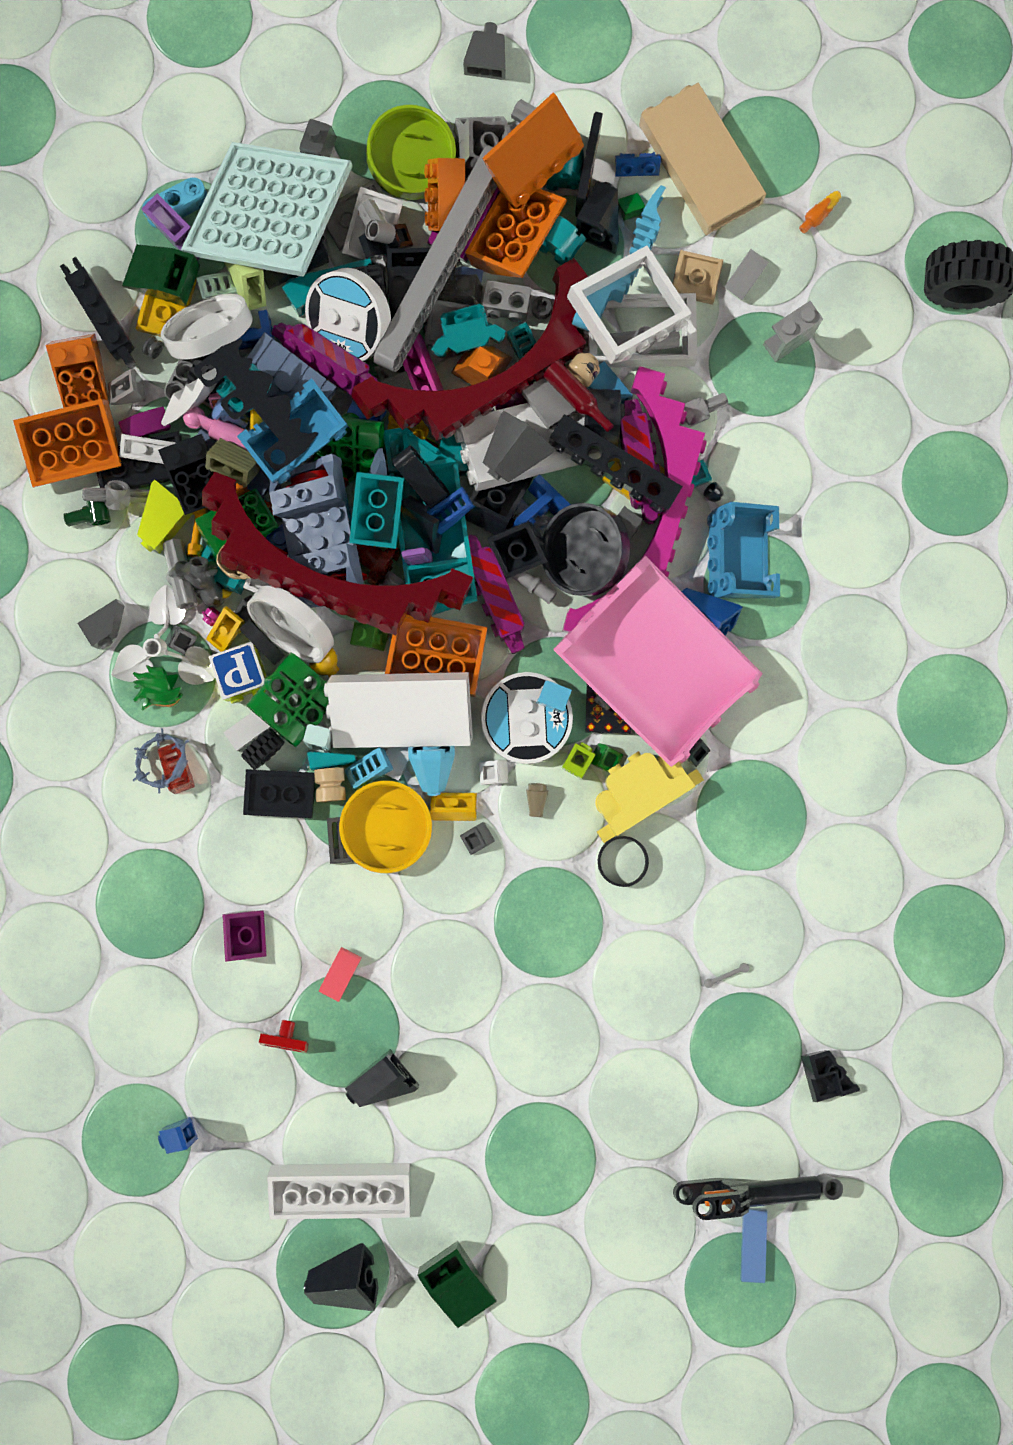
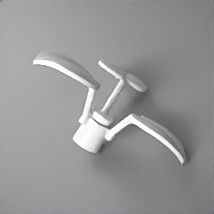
M164 585L157 591L149 608L152 622L157 625L164 624V627L154 635V638L147 639L143 647L139 645L124 647L120 651L111 673L113 677L127 682L136 681L138 679L133 675L134 672H148L146 665L154 667L149 658L168 655L182 659L178 665V673L180 678L186 683L199 685L214 681L215 675L208 657L211 655L208 651L201 647L192 646L187 649L185 656L168 651L166 642L160 639L161 635L168 629L169 624L177 625L183 621L187 610L177 608L173 589L169 585Z

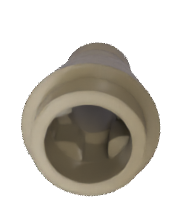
M528 784L526 794L529 816L543 817V810L549 791L546 790V784Z

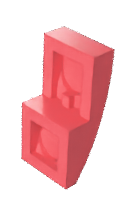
M341 947L319 992L339 1002L362 957Z

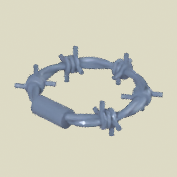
M161 728V733H157L155 737L144 743L141 748H134V750H137L135 760L137 771H135L136 777L133 779V782L138 779L139 782L158 788V793L160 794V789L168 788L170 782L181 777L188 763L185 746L189 740L184 742L182 739L164 734L163 728ZM172 740L175 742L172 749L177 747L182 753L172 772V776L164 780V775H162V780L149 781L147 775L150 772L145 774L140 769L142 758L148 759L145 756L146 750L155 741H157V746L159 747L160 742Z

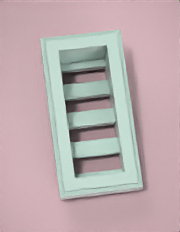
M229 271L197 277L203 299L220 294H237ZM225 280L229 282L230 288L226 289ZM215 283H220L221 290H217ZM208 285H211V292H208Z
M308 724L303 739L308 749L331 753L330 730Z

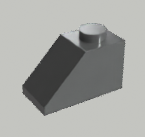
M115 599L77 623L92 647L104 649L113 643L112 640L118 636L125 607L121 601Z

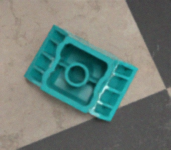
M481 304L442 313L440 316L444 335L437 339L431 350L435 355L445 358L449 350L459 355L461 351L486 346L490 339L500 344L505 338L506 330L496 324L488 323L484 306Z

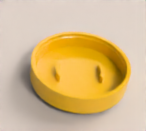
M377 781L363 786L348 799L340 816L339 832L344 849L355 863L372 872L394 873L413 865L423 855L430 842L432 821L426 803L412 788L395 781Z

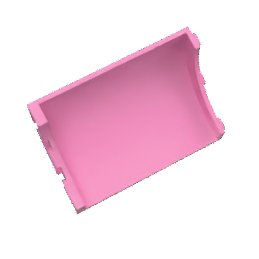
M646 556L617 585L615 584L578 622V625L568 632L553 649L670 767L677 762L681 764L685 762L691 755L689 751L710 726L712 728L715 727L722 719L720 716L746 692L752 693L760 685L758 680L763 674Z

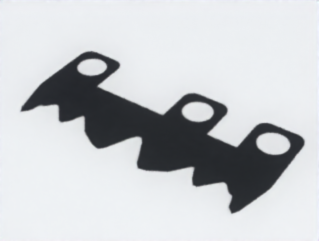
M238 339L221 346L194 367V373L206 387L213 386L224 376L230 379L236 389L221 400V406L234 420L239 419L252 408L257 412L279 439L264 452L265 460L275 471H279L304 453L316 438L318 432L310 434L301 433V418L289 419L291 404L288 395L267 397L273 377L263 371L249 370L253 359L239 357L238 348L242 344V339ZM212 365L216 369V377L212 380L204 379L201 375L203 366ZM237 397L242 400L243 409L240 412L234 413L228 408V401L231 398ZM276 449L282 450L286 455L284 463H273L270 457L272 451Z

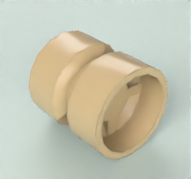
M344 768L314 770L315 783L320 785L316 789V802L346 800L345 787L341 786V783L345 781Z

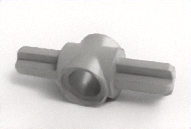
M725 393L718 394L707 400L698 397L686 402L684 411H687L684 424L696 425L709 419V413L727 406L728 399Z
M119 480L109 481L104 488L85 487L82 490L84 501H103L112 510H124L129 506L130 502L146 503L149 490L130 489L127 483Z

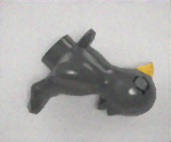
M194 557L185 565L177 562L169 571L168 575L171 578H185L193 586L201 589L195 591L197 597L209 607L216 608L221 606L225 599L232 594V592L216 584L214 576L218 573V569H216L218 564L212 560L208 561L205 557Z

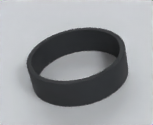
M250 619L240 628L241 632L274 665L285 656Z
M618 836L608 840L601 847L597 864L601 875L606 881L615 886L629 887L643 879L648 870L649 858L645 847L638 840L628 836ZM617 839H628L635 842L642 849L645 856V866L642 874L631 883L618 884L606 877L601 867V856L605 847Z

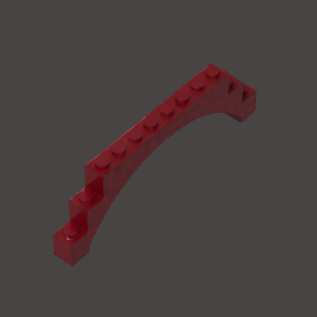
M575 258L556 268L552 278L555 283V300L552 315L544 333L521 360L501 374L468 387L439 391L411 390L378 382L371 376L353 387L351 398L367 419L373 416L378 417L387 409L402 430L407 427H415L422 419L437 441L443 437L445 439L451 437L459 427L469 426L477 416L487 415L497 404H505L511 399L512 395L517 392L521 394L530 384L544 378L545 371L554 362L559 360L565 366L566 362L573 360L577 354L583 353L587 342L578 332L577 328L579 327L572 325L576 310L570 303L567 295L572 285L587 278L588 275Z
M214 472L202 491V505L209 510L217 511L212 519V535L220 540H226L221 550L222 565H225L230 570L242 572L252 579L264 581L274 588L286 590L296 597L308 599L318 606H325L340 615H347L362 624H369L384 633H391L396 636L406 614L416 620L429 623L438 602L460 611L469 593L473 577L453 568L450 573L431 580L390 586L357 584L320 574L283 554L256 529L238 499L235 479Z

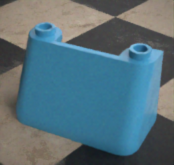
M312 378L302 385L304 387L301 391L302 394L300 395L297 392L294 394L295 397L290 400L291 412L289 419L301 418V433L310 434L318 432L307 450L289 465L279 471H275L265 460L264 452L279 439L264 421L259 425H254L255 431L253 429L250 431L245 429L237 436L273 483H284L291 477V471L331 440L335 439L337 441L347 433L345 430L348 427L347 423ZM280 449L272 451L270 456L275 464H282L286 459L285 453Z

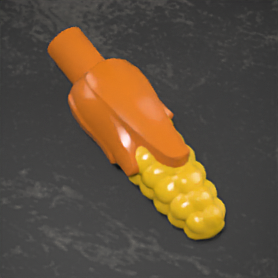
M834 191L821 202L815 204L806 213V221L799 227L800 231L805 234L811 227L819 226L839 202L841 193Z

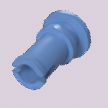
M220 398L213 408L212 418L215 420L220 418L222 421L228 420L241 428H245L248 423L243 420L249 421L250 416L244 414L237 420L232 419L221 406L223 398ZM228 404L230 411L238 413Z

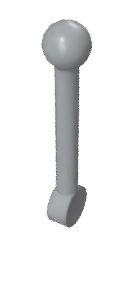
M742 963L735 970L712 980L706 979L704 985L707 988H711L716 982L740 972H748L749 966L746 963Z

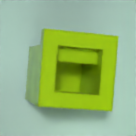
M583 742L580 745L575 743L562 769L582 779L596 755L592 753L593 748ZM580 755L583 757L582 764L575 762L576 756Z

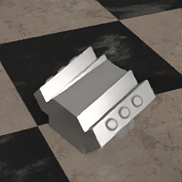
M503 116L455 119L453 129L456 134L455 158H465V183L483 149L487 145L495 147L511 132L510 125H507V120Z

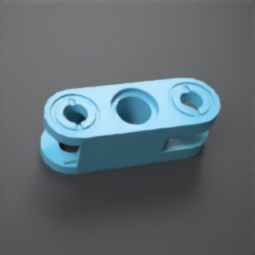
M193 177L159 193L181 218L199 210L208 194L202 181ZM153 197L147 199V200L144 202L142 208H143ZM180 201L179 204L172 206L173 202ZM143 212V214H144V216L147 218L149 224H150L152 227L157 228V227L152 223V221H151V220L145 215V213Z

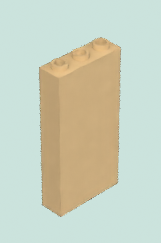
M699 82L693 86L688 85L675 96H668L655 107L650 106L642 112L639 123L640 128L655 153L660 154L661 163L705 235L763 204L766 192Z

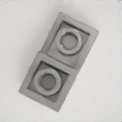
M750 249L724 287L740 300H743L769 262Z

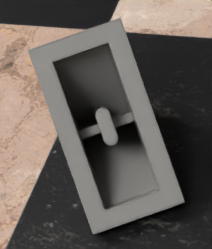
M129 369L108 383L110 405L115 406L145 401L143 379L135 369Z

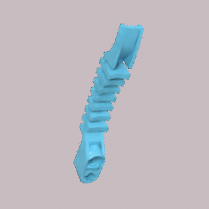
M661 185L652 195L641 214L643 216L642 219L637 217L636 228L632 233L636 235V238L632 242L634 248H630V254L645 246H648L650 250L652 249L660 229L661 218L658 215L657 208L663 200L661 196L666 189L665 186ZM639 269L586 297L600 319L608 301L622 302L624 294H628L629 288L632 286L634 278L637 277ZM576 312L572 325L589 331Z

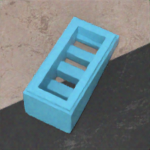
M379 747L346 768L345 773L352 789L356 790L394 769L385 749ZM375 760H379L380 767L377 766ZM369 763H371L374 771L372 772L369 769ZM362 767H364L365 772L367 774L365 777L363 776V773L360 769ZM354 771H357V774L360 778V780L357 782L352 773Z

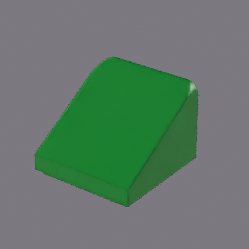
M638 193L618 199V206L624 221L641 216L645 204Z
M598 743L593 752L596 755L591 764L608 772L609 769L620 763L623 754L607 745Z

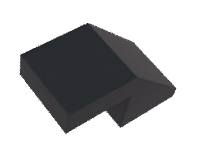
M406 223L394 224L396 234L390 244L369 240L365 234L358 237L366 259L386 256L387 249L408 248L413 246Z

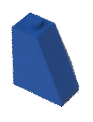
M689 588L681 591L725 636L728 631H732L743 608L741 605Z

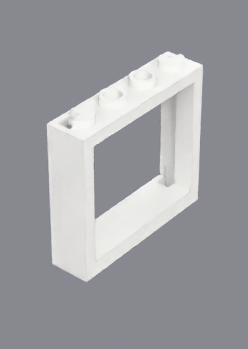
M648 246L572 285L567 295L570 303L611 365L618 361L625 362L631 357L632 353L636 351L639 353L643 352L650 346V343L656 340L661 342L674 330L676 332L680 331L682 327L688 325L687 321L692 314ZM643 266L675 315L617 346L586 297Z

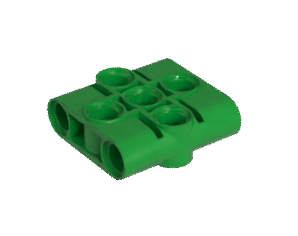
M346 413L341 417L351 429L347 427L345 429L347 433L337 441L335 439L331 440L328 445L326 444L313 456L314 462L322 456L329 454L338 456L342 460L343 477L352 482L356 479L357 472H369L377 449L382 448L385 457V428L382 421L362 419L354 413Z
M290 652L274 673L265 678L263 686L246 706L286 741L297 747L304 739L307 728L298 720L307 726L308 724L318 725L323 719L327 705H329L328 697H325L324 685L327 682L298 656ZM310 676L312 685L306 689L304 680ZM279 679L281 687L279 690L273 691L272 683L274 680ZM264 690H265L269 695H271L276 701H274L270 696H268V695L264 692ZM296 694L298 701L294 706H291L289 698ZM313 709L314 717L308 721L306 713L308 710ZM282 712L283 720L276 724L274 716L276 713Z

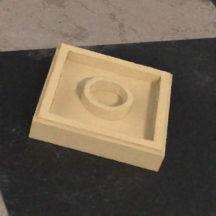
M680 250L672 284L678 293H696V301L713 305L723 259Z

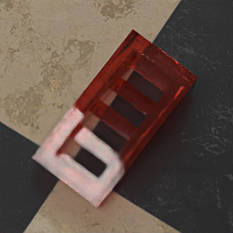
M175 743L157 749L166 780L172 776L176 766L170 767L169 764L177 762L182 754L177 747L172 749ZM177 752V755L166 758V755ZM188 763L181 777L168 784V790L173 794H178L195 787Z

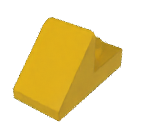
M226 606L220 613L206 640L220 652L226 651L230 648L235 637L241 633L240 628L245 622Z

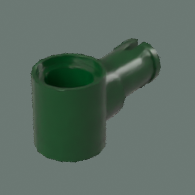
M87 501L86 506H83L82 509L64 513L63 515L65 524L68 527L85 522L87 524L91 523L93 526L105 525L111 522L109 508L103 501Z

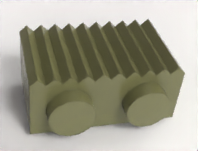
M219 438V441L217 440L206 454L205 467L207 470L210 469L211 472H218L236 480V483L243 487H246L260 471V466L247 450L238 447L234 442H228L222 438Z

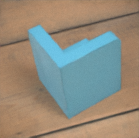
M547 680L536 703L562 713L572 690Z

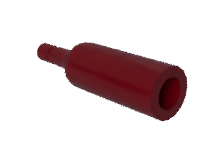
M558 360L547 368L544 378L578 413L594 418L607 432L613 428L614 425L599 410L596 397L561 361Z

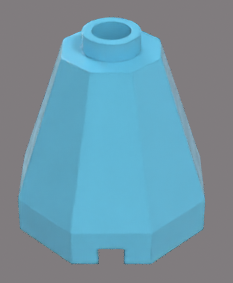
M455 746L408 747V757L422 791L427 792L429 796L440 795L447 786L455 757Z

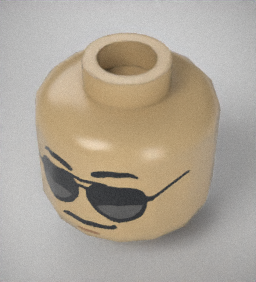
M590 353L577 354L567 366V369L585 387H589L600 372L597 358Z

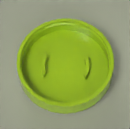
M401 105L387 110L374 122L367 139V163L370 173L381 188L389 194L402 199L418 200L425 198L428 178H425L424 168L425 164H428V159L456 157L455 140L447 123L432 110L418 105Z

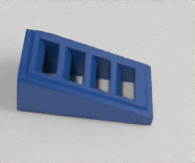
M461 487L428 510L427 513L440 520L438 516L442 515L444 520L439 521L438 533L442 534L475 506L465 489ZM460 497H462L463 501L466 504L463 507L458 501ZM453 503H455L456 507L458 508L456 512L451 506ZM447 508L451 514L449 517L445 513Z

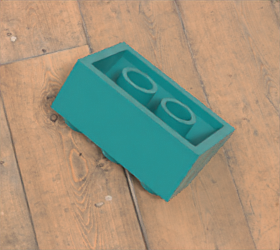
M357 472L349 543L396 549L403 477Z

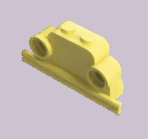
M639 751L627 758L628 764L621 767L619 763L609 769L610 775L605 780L608 790L599 793L595 800L597 810L608 823V825L597 831L603 843L620 835L704 781L699 771L695 769L686 774L679 762L670 767L660 756L655 758L650 753L641 755Z

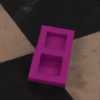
M163 406L135 414L118 422L122 434L148 438V435L168 431L171 428L170 423L165 426L161 424L165 414Z

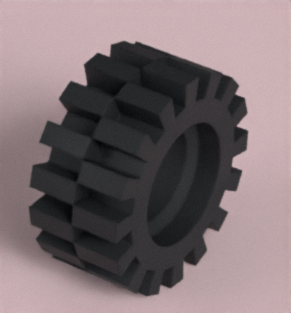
M272 728L268 729L262 735H259L251 745H248L247 749L241 754V757L253 770H256L261 765H264L266 761H269L285 742Z

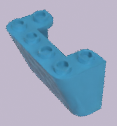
M729 502L712 510L707 517V524L709 526L707 541L709 560L707 567L709 570L708 592L710 595L717 598L780 597V574L776 573L768 576V533L779 529V506ZM771 515H773L772 524H770ZM772 581H773V583H774L773 591H771V583H772Z

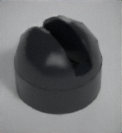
M717 482L709 484L703 493L711 502L720 501L721 496L724 494L723 489Z

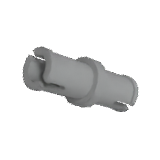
M527 571L517 574L512 578L526 587L530 594H536L547 604H550L557 594L556 591L542 583L541 578H535Z

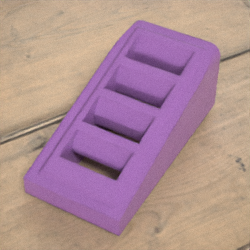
M424 547L402 552V557L408 566L433 562L431 550Z

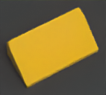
M441 793L437 796H431V820L476 821L477 793Z

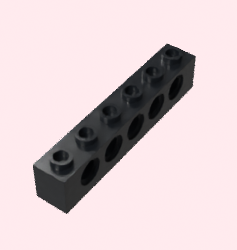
M565 414L549 437V443L556 449L555 451L561 454L563 452L571 456L570 459L580 466L583 464L591 468L590 471L600 478L605 476L611 480L610 484L620 490L624 488L629 491V495L639 502L644 500L649 503V508L656 513L661 514L663 512L666 514L683 487ZM576 437L581 441V445L572 447L568 442L569 439ZM596 449L600 452L601 457L592 459L589 457L588 452ZM616 461L620 465V470L611 471L608 463ZM631 473L637 474L640 482L631 483L628 480V475ZM648 486H657L659 494L656 496L649 494Z

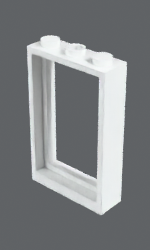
M679 293L692 313L687 321L688 325L681 329L682 353L631 354V357L625 362L618 361L611 365L604 354H597V342L591 333L584 329L583 338H587L588 346L584 347L583 353L594 355L599 365L605 361L609 367L695 366L697 361L696 293ZM624 294L621 303L611 300L606 305V308L670 307L662 294Z

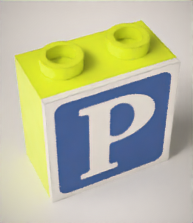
M252 642L208 656L223 700L230 701L231 704L238 703L244 700L243 696L249 694L254 696L263 686L267 675L258 648Z

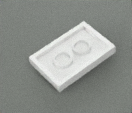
M360 187L342 255L358 260L366 259L358 238L365 234L366 228L357 209L361 202H365L368 199L374 200L386 222L394 225L398 224L403 206L402 200ZM387 255L370 260L373 265L380 264L382 268H385Z

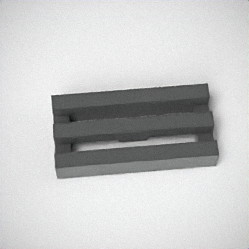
M340 817L327 818L330 864L354 862L349 855L348 858H344V847L339 832ZM333 822H337L339 859H335Z

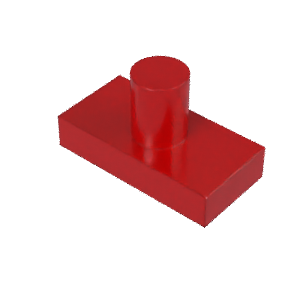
M282 1020L278 1036L260 1034L259 1044L262 1046L306 1054L309 1045L306 1041L292 1039L295 1022Z

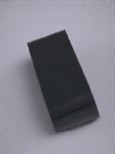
M409 445L392 458L396 469L430 509L450 496L447 487L412 445Z

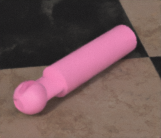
M194 407L183 414V420L189 428H203L209 431V438L216 441L222 438L228 442H234L238 447L247 450L237 437L245 429L229 421H222L220 418L212 420L206 417L204 411L199 407Z

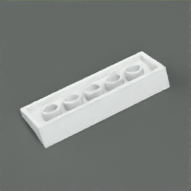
M410 1163L271 1165L267 1176L270 1219L410 1218Z

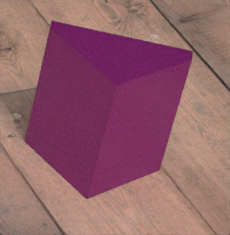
M264 910L222 914L225 962L267 956Z

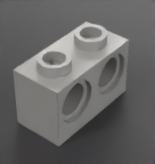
M487 280L483 300L486 316L492 319L504 317L512 322L527 321L531 287ZM498 298L501 302L499 304H492L490 300ZM514 302H521L523 306L515 308L512 304Z

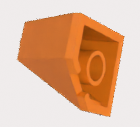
M480 346L463 353L451 373L470 385H474L504 372L513 358L494 346Z

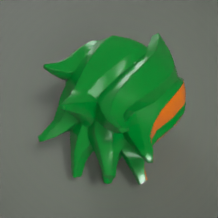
M146 665L148 672L133 673L138 679L133 681L136 684L134 688H141L134 697V702L139 703L142 699L146 698L142 705V711L151 705L161 707L175 706L183 696L180 693L181 687L173 689L178 679V674L167 675L162 666L150 667Z

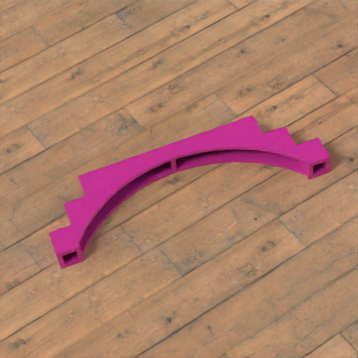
M639 366L631 393L637 395L655 427L661 445L665 476L683 486L666 514L661 512L653 538L642 558L646 556L668 578L669 571H666L668 562L672 563L676 550L672 549L675 540H679L682 528L679 527L681 519H685L688 506L685 505L686 499L691 497L694 484H691L693 475L697 476L701 463L697 462L700 453H704L707 441L704 440V432L679 425L684 424L687 411H684L685 403L659 396L660 394L664 395L667 382L664 381L665 373ZM603 596L578 609L569 608L562 631L567 633L572 631Z

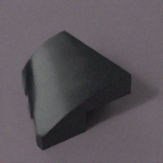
M411 495L401 500V515L418 533L434 554L439 553L442 535L437 532L440 520L428 514V506Z
M830 1050L801 1056L813 1102H820L836 1096L842 1097L860 1091L859 1086L854 1084L846 1075L847 1071L843 1066L837 1064L836 1058Z

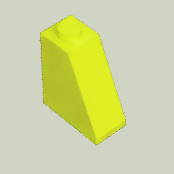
M155 479L151 483L137 536L143 540L140 544L148 551L152 552L154 549L160 554L163 551L162 544L173 539L193 514L185 515L178 498Z

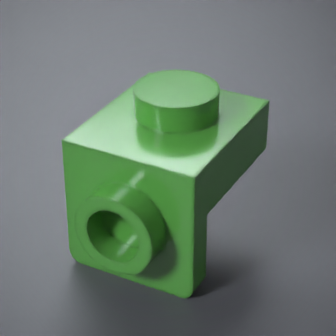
M354 622L350 640L351 645L373 648L379 651L385 650L388 633H384L369 624Z

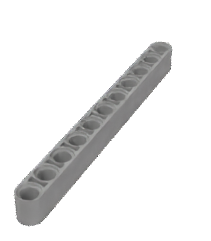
M487 145L480 154L374 354V363L393 372H397L402 366L497 188L482 159L494 147Z

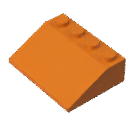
M553 92L482 159L499 191L516 209L526 203L537 189L542 188L552 175L560 172L572 157H576L581 152L584 144L579 132Z
M537 189L526 203L515 209L500 192L465 252L472 267L481 269L489 274L523 278L566 204V198Z
M98 399L13 420L33 488L122 466L115 425L108 400Z
M406 614L397 635L392 634L385 674L469 672L470 696L476 697L487 627L431 617L429 623L422 620H416Z

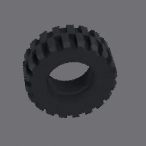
M962 240L958 243L952 242L946 246L938 247L937 250L931 252L926 260L924 293L927 299L932 301L933 304L941 305L945 308L951 307L953 309L972 310V308L982 309L987 306L992 307L997 303L1005 302L1013 294V251L1011 248L1005 247L1004 244L981 240Z

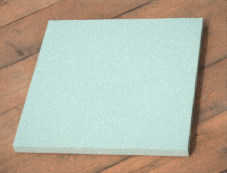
M232 142L181 250L194 254L195 257L304 277L353 167L351 161Z

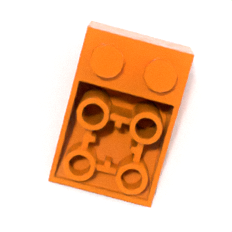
M465 158L428 159V164H425L424 174L425 178H428V188H425V202H428V212L425 213V225L428 226V231H440L465 184Z
M95 333L51 341L45 345L63 408L98 399L108 400L102 357Z

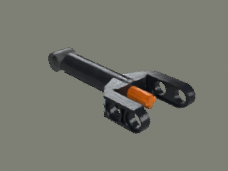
M824 1173L819 1174L817 1177L808 1176L747 1183L722 1178L688 1180L678 1182L673 1189L674 1198L683 1205H693V1212L702 1220L742 1217L749 1213L750 1207L820 1200L821 1195L830 1200H837L843 1193L842 1183ZM831 1182L830 1189L826 1191L827 1184ZM711 1185L713 1191H706L705 1195H702L703 1187ZM683 1187H689L690 1195L687 1199H681L679 1196V1192ZM700 1204L710 1206L709 1211L705 1214H700L698 1207ZM722 1205H726L731 1210L724 1212Z

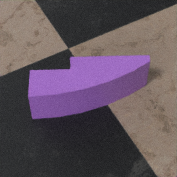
M157 193L141 210L174 247L181 250L191 227Z

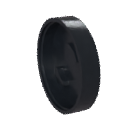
M576 503L563 508L550 520L542 537L548 559L547 563L542 564L549 580L558 589L571 595L595 596L608 591L621 579L629 562L630 540L626 527L614 512L603 506Z

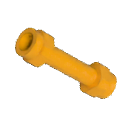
M207 507L192 513L195 515L192 540L187 547V556L201 557L203 545H200L201 534L195 519L208 513Z

